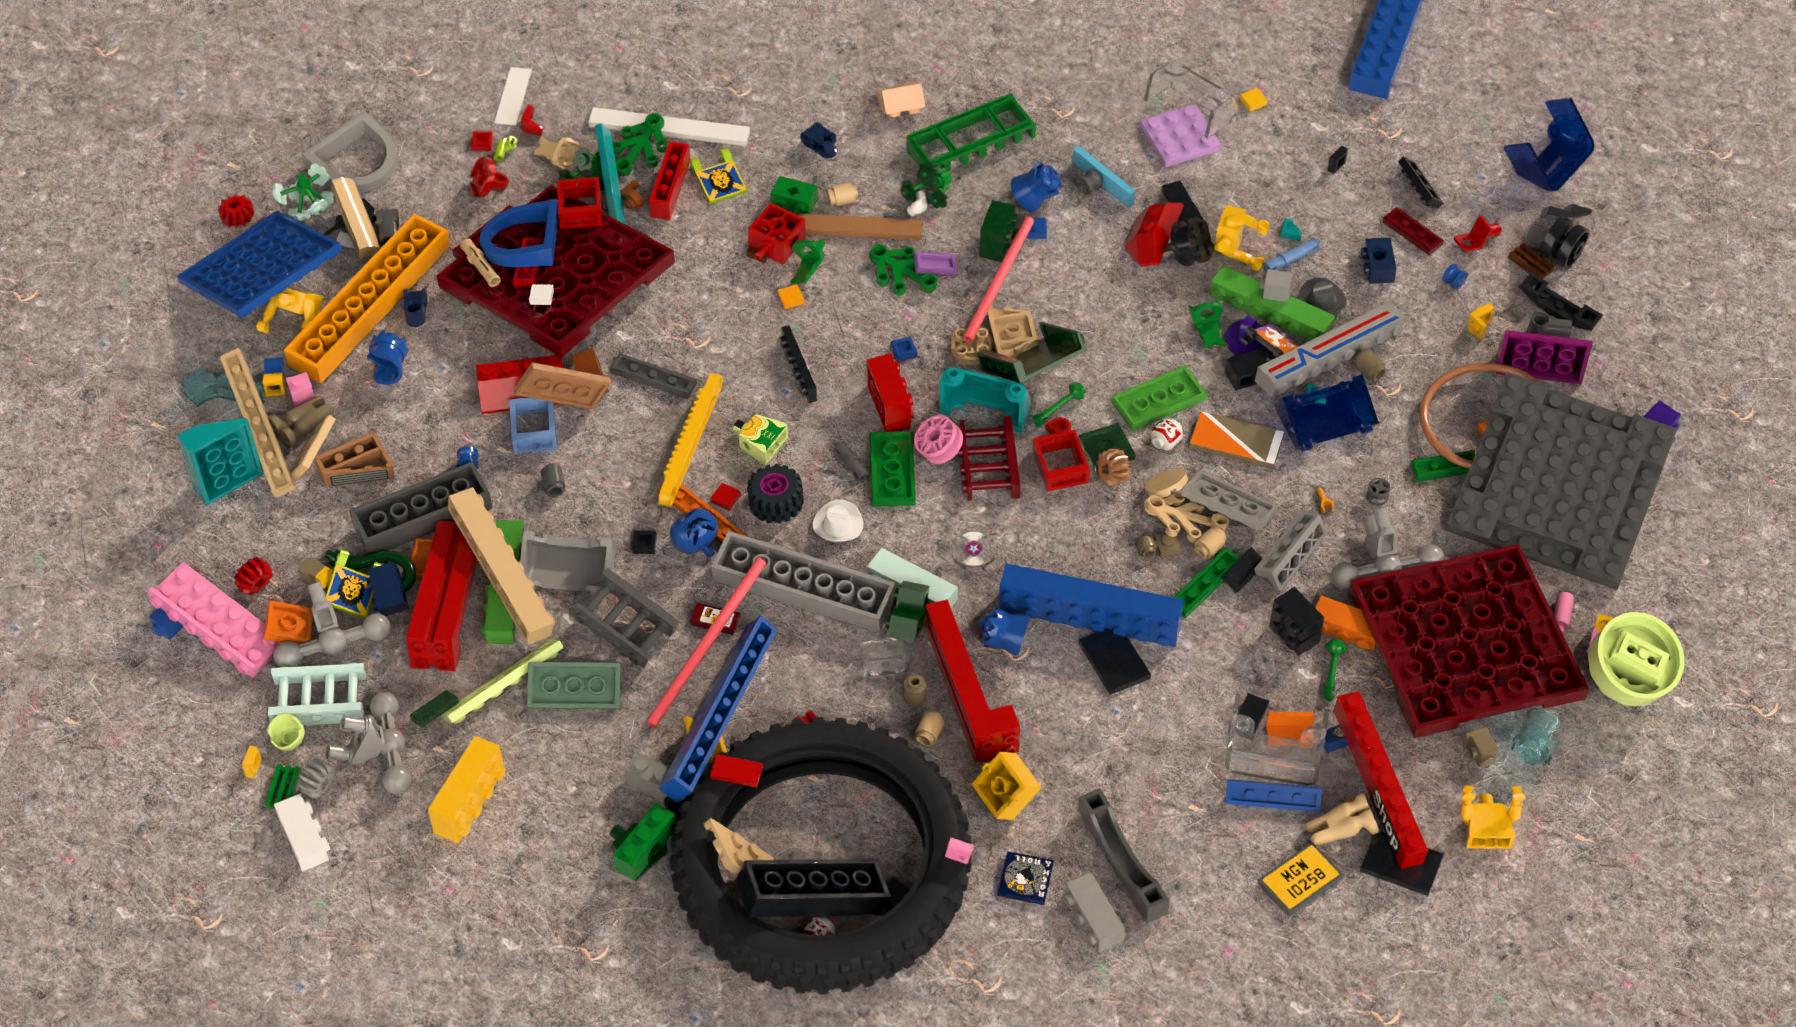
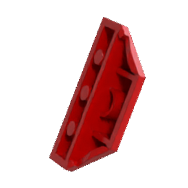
M1182 203L1149 205L1137 216L1126 241L1125 248L1141 267L1159 265L1170 239L1171 228L1178 221L1184 207Z

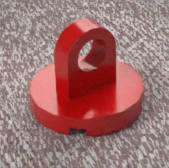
M479 158L473 165L470 174L473 177V183L470 182L469 184L473 196L484 198L488 195L491 188L497 190H505L509 184L508 177L495 171V164L491 158Z

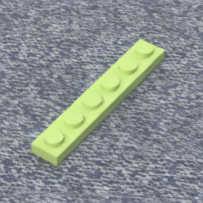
M550 639L440 713L444 721L454 722V724L461 722L466 718L465 714L471 710L476 711L485 705L484 701L490 697L495 698L501 695L506 686L509 684L512 686L522 680L521 676L528 672V662L549 661L559 655L558 651L564 648L560 640Z

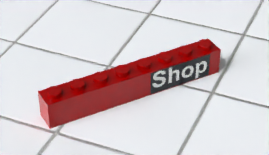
M1360 691L1339 695L1333 711L1400 869L1423 864L1428 848Z

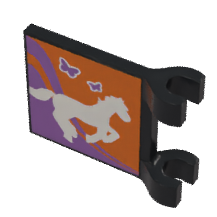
M1273 323L1255 329L1249 326L1245 330L1247 334L1240 339L1246 345H1249L1256 339L1273 352L1270 357H1267L1266 361L1268 362L1301 346Z

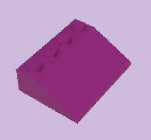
M1505 330L1499 343L1496 363L1515 367L1536 379L1582 385L1593 341ZM1496 372V374L1506 375L1505 373Z

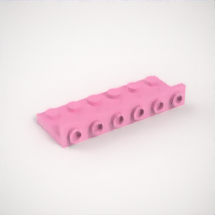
M184 562L156 589L152 586L148 589L149 601L155 608L163 609L172 621L180 622L189 634L197 635L208 648L213 647L218 651L222 659L225 661L230 660L235 664L238 671L244 675L247 673L253 678L274 657V650L281 643L263 640L265 623Z

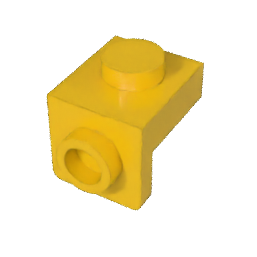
M1490 303L1477 307L1469 315L1467 328L1480 340L1485 337L1486 324L1490 323L1493 318L1495 307Z

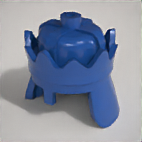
M1037 162L1028 173L1013 177L1011 180V189L1016 200L1029 212L1036 211L1044 200L1058 195L1063 185L1058 177V172L1052 166H1044L1043 162Z
M384 330L378 336L373 335L370 341L367 360H372L378 365L374 373L375 382L390 385L400 381L403 369L402 362L409 351V348L405 347V338L400 340L396 334H386Z
M994 606L995 612L987 613L985 620L980 619L978 628L982 629L980 637L983 639L982 643L984 647L1003 648L1012 655H1018L1030 615L1009 614Z

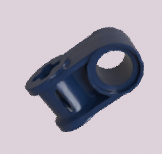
M815 122L800 134L803 144L822 157L832 158L836 156V135L820 123Z
M426 288L412 291L404 289L406 322L411 327H419L425 322Z

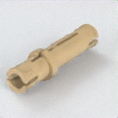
M464 239L460 247L467 255L468 261L475 265L489 286H497L501 279L484 258V253L474 245L471 239Z

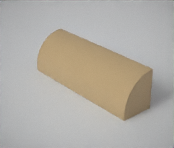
M350 178L332 180V193L358 258L361 259L375 255L381 249V246L354 180Z

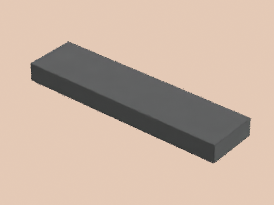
M619 353L610 368L612 374L685 399L689 398L697 384L694 378Z

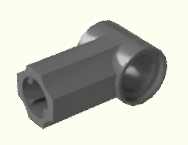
M398 209L376 210L381 246H384L397 232V227H399Z
M1535 312L1531 316L1527 332L1570 338L1572 321L1549 318L1543 312Z

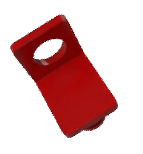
M1481 215L1478 216L1470 233L1457 235L1453 239L1464 252L1479 250L1483 248L1488 237L1499 236L1502 228L1499 223L1489 224ZM1462 240L1469 241L1472 246L1465 245Z

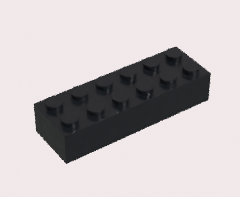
M877 859L745 860L736 877L748 917L881 915L891 897Z

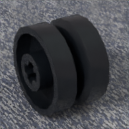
M1565 216L1559 217L1543 240L1540 256L1549 261L1556 258V265L1568 270L1581 255L1589 238V229L1579 224L1574 226L1573 221Z

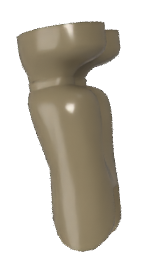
M318 396L287 411L284 414L283 420L276 415H270L268 419L276 438H280L285 447L291 448L296 444L298 438L305 437L327 415L333 414L334 409L329 404H325V400L321 396Z

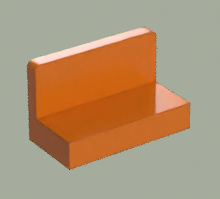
M1268 712L1265 725L1267 746H1313L1314 712Z

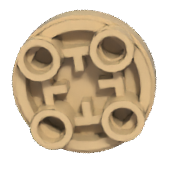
M958 328L951 340V354L958 362L966 365H978L980 361L977 352L983 349L993 352V341L987 329L979 328L972 343H967L963 340L967 328Z

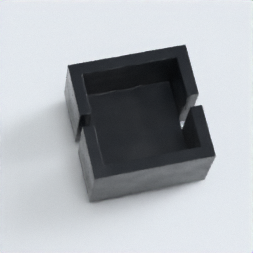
M1296 587L1274 599L1270 627L1276 635H1279L1285 641L1286 646L1290 650H1294L1299 656L1320 643L1324 616Z

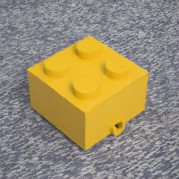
M999 752L990 763L983 765V771L971 784L995 818L1013 820L1042 788L1016 753Z

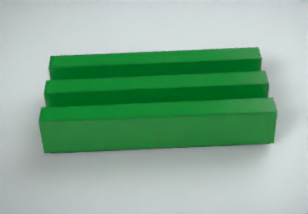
M277 764L265 802L266 808L275 809L274 804L282 801L290 774L293 775L286 799L294 796L297 780L301 773L299 766L291 768V765L282 767V764ZM282 773H284L275 803H273Z

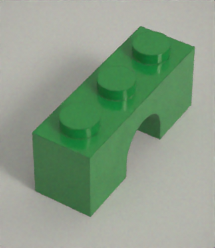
M655 803L613 854L615 870L635 881L649 864L648 856L656 843L663 846L675 831V814Z

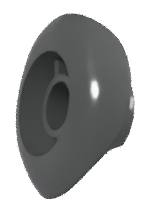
M1312 278L1305 282L1299 291V300L1332 315L1337 314L1346 306V297L1342 290L1327 278Z

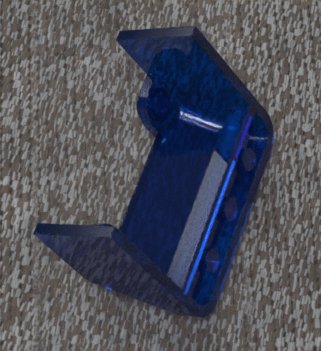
M1572 98L1547 100L1545 102L1553 118L1547 129L1551 143L1538 157L1530 142L1510 144L1503 147L1516 173L1548 192L1558 191L1594 151V140Z

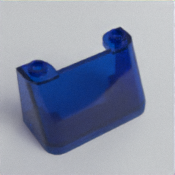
M1363 374L1352 377V381H1342L1337 385L1306 394H1297L1294 397L1293 394L1284 396L1274 404L1276 413L1295 449H1301V452L1313 449L1315 444L1361 432V435L1374 431L1373 427L1379 424ZM1326 399V404L1315 403Z

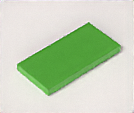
M1184 365L1112 396L1111 402L1131 430L1135 431L1206 400L1207 393L1187 366Z

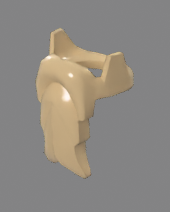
M541 136L540 147L534 150L533 154L544 156L549 161H552L553 165L562 169H568L566 167L573 165L572 160L575 157L574 152L576 150L573 146L580 147V144L567 137H563L559 143L549 142L545 137Z

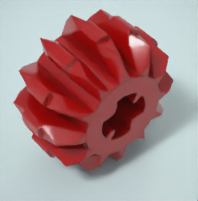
M237 194L234 197L227 196V200H221V205L218 206L220 219L228 227L233 225L236 229L239 225L245 227V223L251 222L254 216L252 202L245 195L240 197Z
M254 557L253 559H248L245 564L242 563L241 568L237 569L238 573L234 576L235 584L245 594L250 596L254 593L258 594L261 589H265V586L270 583V579L273 577V569L262 558Z

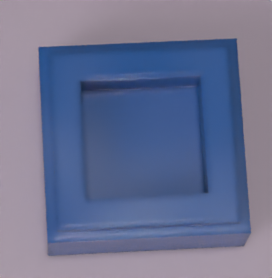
M911 337L891 341V348L896 361L899 362L917 357V351Z

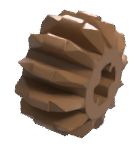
M1112 448L1099 454V460L1096 461L1098 464L1097 471H1099V478L1103 479L1104 484L1118 486L1128 481V475L1131 474L1129 470L1131 464L1128 463V456H1125L1123 450Z

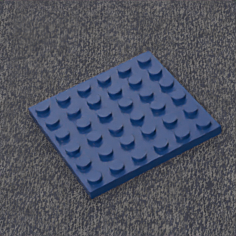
M276 210L177 275V278L184 286L235 315L243 317L249 315L259 305L267 303L277 293L283 292L292 283L300 281L310 271L318 269L322 263L334 258L343 249L339 242Z

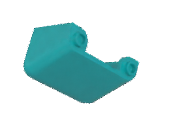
M955 367L946 369L940 379V414L950 416L951 411L959 407L960 410H963L966 402L1006 412L1004 416L1011 415L1013 431L1022 434L1032 404L1028 391L1023 384Z

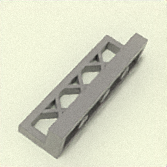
M1301 510L1255 567L1256 575L1269 578L1275 592H1281L1326 536L1327 531L1320 514ZM1317 527L1318 533L1314 537V531ZM1306 541L1305 549L1302 552L1303 543ZM1294 556L1293 564L1290 567L1291 559ZM1282 571V576H1281V579H1280V581H1279L1277 576H1278V575L1280 574V572Z

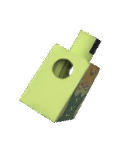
M758 414L754 415L748 423L737 420L733 427V431L739 433L740 448L765 466L788 438L787 424Z

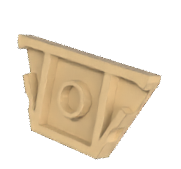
M991 305L987 312V318L996 353L1014 358L1038 345V338L1030 311L1015 310L1009 307L998 310L992 309Z
M712 818L704 823L706 830L714 832L716 840L712 843L719 853L725 869L736 876L745 860H774V857L759 849L757 845L751 844L743 839L740 834L732 832Z

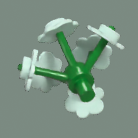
M312 164L311 169L308 170V174L311 176L309 180L306 179L305 174H299L298 181L290 185L289 189L286 190L283 189L282 184H274L273 196L280 204H287L286 194L288 193L291 200L297 201L298 208H290L288 211V215L292 216L295 220H304L314 214L319 215L329 208L334 201L332 192L324 191L320 195L311 186V183L324 186L325 182L329 181V175L326 173L325 168L319 167L318 164ZM311 200L313 203L310 206L311 208L304 210L302 208L303 201Z

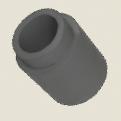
M547 464L540 471L543 489L548 496L558 497L563 494L565 489L563 471L559 465Z

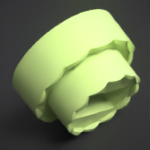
M1641 612L1624 613L1612 619L1594 637L1588 652L1589 670L1601 692L1609 698L1628 706H1643L1661 698L1678 684L1684 670V653L1676 634L1662 620Z

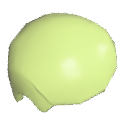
M289 713L278 714L271 720L267 728V732L271 737V743L282 751L295 749L302 743L305 734L301 721Z

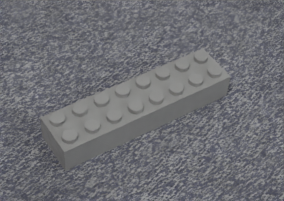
M731 531L727 532L711 566L713 581L737 588L755 560L761 558L766 562V566L748 592L878 633L881 632L895 601V582Z

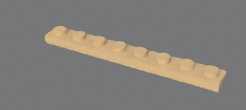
M238 347L220 356V360L242 416L249 421L261 465L272 493L277 498L296 489L244 355Z

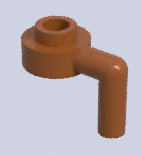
M633 180L620 192L625 205L629 209L637 211L644 205V201L640 194L635 191L639 187V183Z

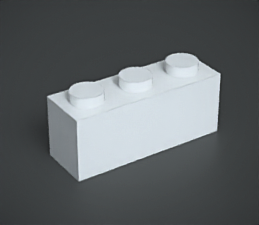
M301 794L274 804L278 819L301 870L305 871L328 861L326 851H329L330 848L326 838H320L319 832H322L317 818L312 820L310 814H313V810L309 801L304 802Z

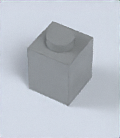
M1267 269L1266 277H1262L1260 290H1264L1263 299L1288 302L1293 273Z

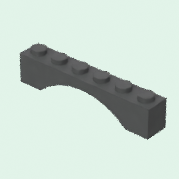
M1098 788L1080 796L1078 805L1080 816L1146 924L1167 915L1169 898L1159 882L1144 869L1134 855L1102 790Z

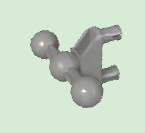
M1387 508L1374 510V515L1362 518L1367 535L1364 540L1365 546L1375 562L1355 567L1348 562H1341L1332 569L1331 581L1338 589L1349 590L1351 580L1443 561L1444 553L1438 546L1426 544L1415 555L1401 558L1395 556L1394 554L1398 553L1396 529L1391 527Z
M321 582L309 585L308 588L313 602L311 611L319 633L318 639L299 645L293 641H283L274 650V661L279 667H297L303 657L319 652L331 656L338 655L345 649L348 643L363 638L374 642L386 639L390 633L391 624L383 614L373 613L364 619L362 625L342 631L339 629L332 603L327 601Z
M381 692L375 695L370 702L372 715H365L362 718L343 716L340 722L341 731H355L350 744L347 746L329 744L325 750V758L327 760L345 761L348 765H359L374 757H378L379 753L386 756L388 769L383 774L382 783L384 788L394 795L405 793L410 788L412 782L409 770L401 764L400 753L405 748L406 740L403 734L395 729L393 717L396 716L399 709L397 698L388 692ZM374 717L380 720L381 726L378 725Z

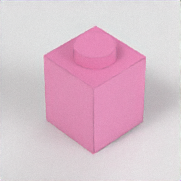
M307 372L286 378L295 408L315 398Z

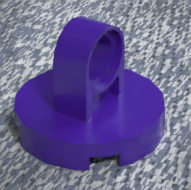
M1246 316L1244 320L1234 322L1228 327L1225 342L1228 344L1230 352L1240 355L1253 349L1265 347L1256 339L1249 345L1244 344L1240 340L1241 337L1247 334L1245 330L1249 326L1253 329L1262 326L1256 319Z

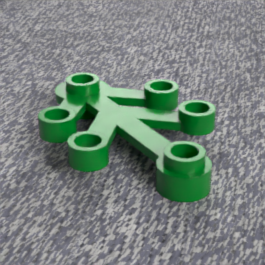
M658 113L648 114L643 123L625 126L621 129L622 137L625 140L613 142L614 154L620 155L624 152L625 148L634 147L626 158H620L616 161L617 173L626 177L631 174L633 170L632 164L643 148L646 154L647 166L654 168L659 164L649 141V138L654 133L657 140L655 144L657 151L660 153L666 152L668 143L661 131L665 122ZM644 131L642 135L634 137V133Z
M879 244L873 246L869 252V259L877 264L878 285H888L889 274L886 273L885 264L892 267L894 277L893 292L897 296L904 295L906 292V285L903 283L902 274L919 283L922 290L927 293H931L937 288V277L929 273L922 276L911 269V267H915L913 257L915 250L912 247L888 250L884 245ZM903 257L904 260H895L894 258Z

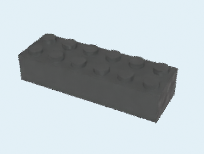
M470 462L353 508L349 512L353 527L366 553L388 551L416 538L433 533L438 521L455 522L448 510V498L455 493L473 487L477 495L480 494L482 496L486 510L488 511L493 508L490 493L474 463Z

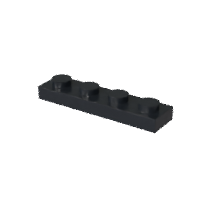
M790 325L781 327L782 336L779 337L781 348H785L787 351L786 358L788 364H792L794 367L792 371L795 380L800 381V392L802 396L806 395L809 403L817 401V389Z

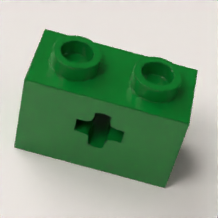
M779 176L770 193L771 203L798 215L799 213L811 214L818 201V186Z

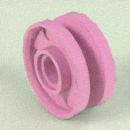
M936 415L926 419L919 426L914 437L915 448L930 463L942 464L951 460L959 452L963 442L962 431L944 415Z

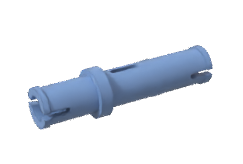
M1313 237L1285 253L1280 252L1275 258L1262 264V266H1266L1263 267V270L1267 274V269H1285L1289 267L1290 263L1319 250L1320 246L1317 245L1320 244Z

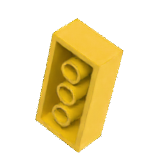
M474 736L428 809L434 834L458 844L463 837L468 835L474 818L479 817L486 799L489 800L491 798L494 786L504 777L505 768L499 745Z

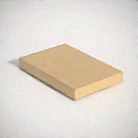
M327 415L312 431L292 467L290 474L294 483L308 470L336 420L331 415Z

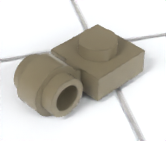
M1166 533L1156 534L1154 539L1150 536H1143L1138 540L1137 547L1139 553L1144 558L1153 557L1156 552L1159 553L1160 558L1182 554V546L1178 535L1171 537Z

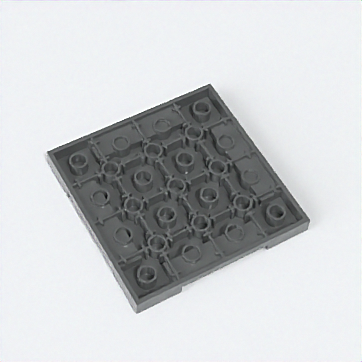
M1507 372L1470 470L1447 523L1446 531L1497 549L1520 544L1526 559L1618 590L1677 428L1636 414L1630 417L1549 390L1548 385Z

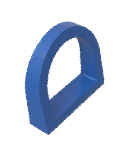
M558 199L516 206L492 218L484 226L480 235L481 251L484 253V257L494 264L505 267L553 266L559 220ZM547 222L544 244L517 249H503L491 242L492 238L499 231L509 226L521 223Z

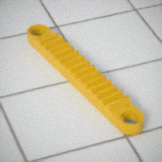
M711 373L705 387L699 388V394L696 395V401L693 402L691 413L688 414V419L685 421V426H683V432H680V439H677V445L674 446L675 451L672 452V458H669V464L666 465V471L663 472L664 483L659 494V505L672 507L720 394L723 382L722 375Z

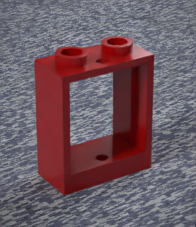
M599 177L557 181L560 229L602 226ZM595 196V205L565 208V199Z
M1075 429L1033 438V454L1047 492L1089 483L1090 469ZM1071 448L1077 465L1048 471L1043 453Z

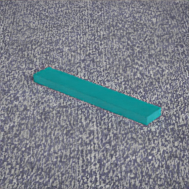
M602 123L595 125L608 213L609 216L626 224L611 132Z

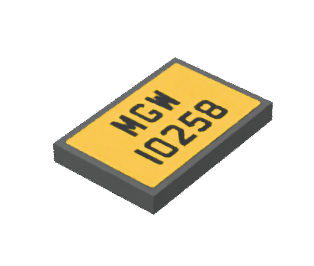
M1311 842L1259 878L1257 884L1290 917L1341 881L1344 874Z

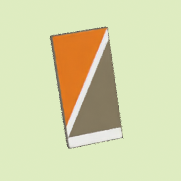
M1200 411L1189 448L1274 469L1285 431Z

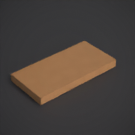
M531 363L515 386L514 394L593 409L610 386L611 379L606 376Z

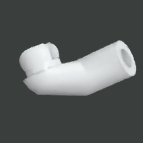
M916 192V201L907 207V212L910 216L919 215L926 211L927 201L925 192Z

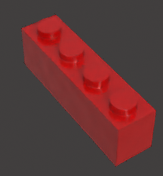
M669 141L649 199L650 216L652 218L671 220L690 164V148L687 143Z

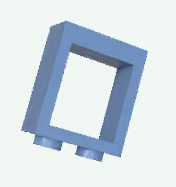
M533 398L509 400L514 454L557 450L554 402ZM548 412L550 430L518 433L517 415Z

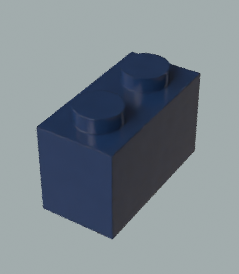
M390 562L368 569L369 578H366L369 590L373 591L375 597L371 599L374 610L379 611L384 616L408 610L409 606L404 586L396 564Z

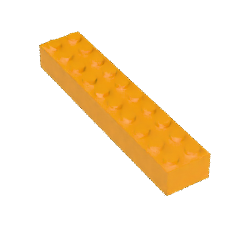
M414 213L284 349L288 367L300 373L307 372L309 378L322 384L404 296V289L410 290L450 247L448 230Z

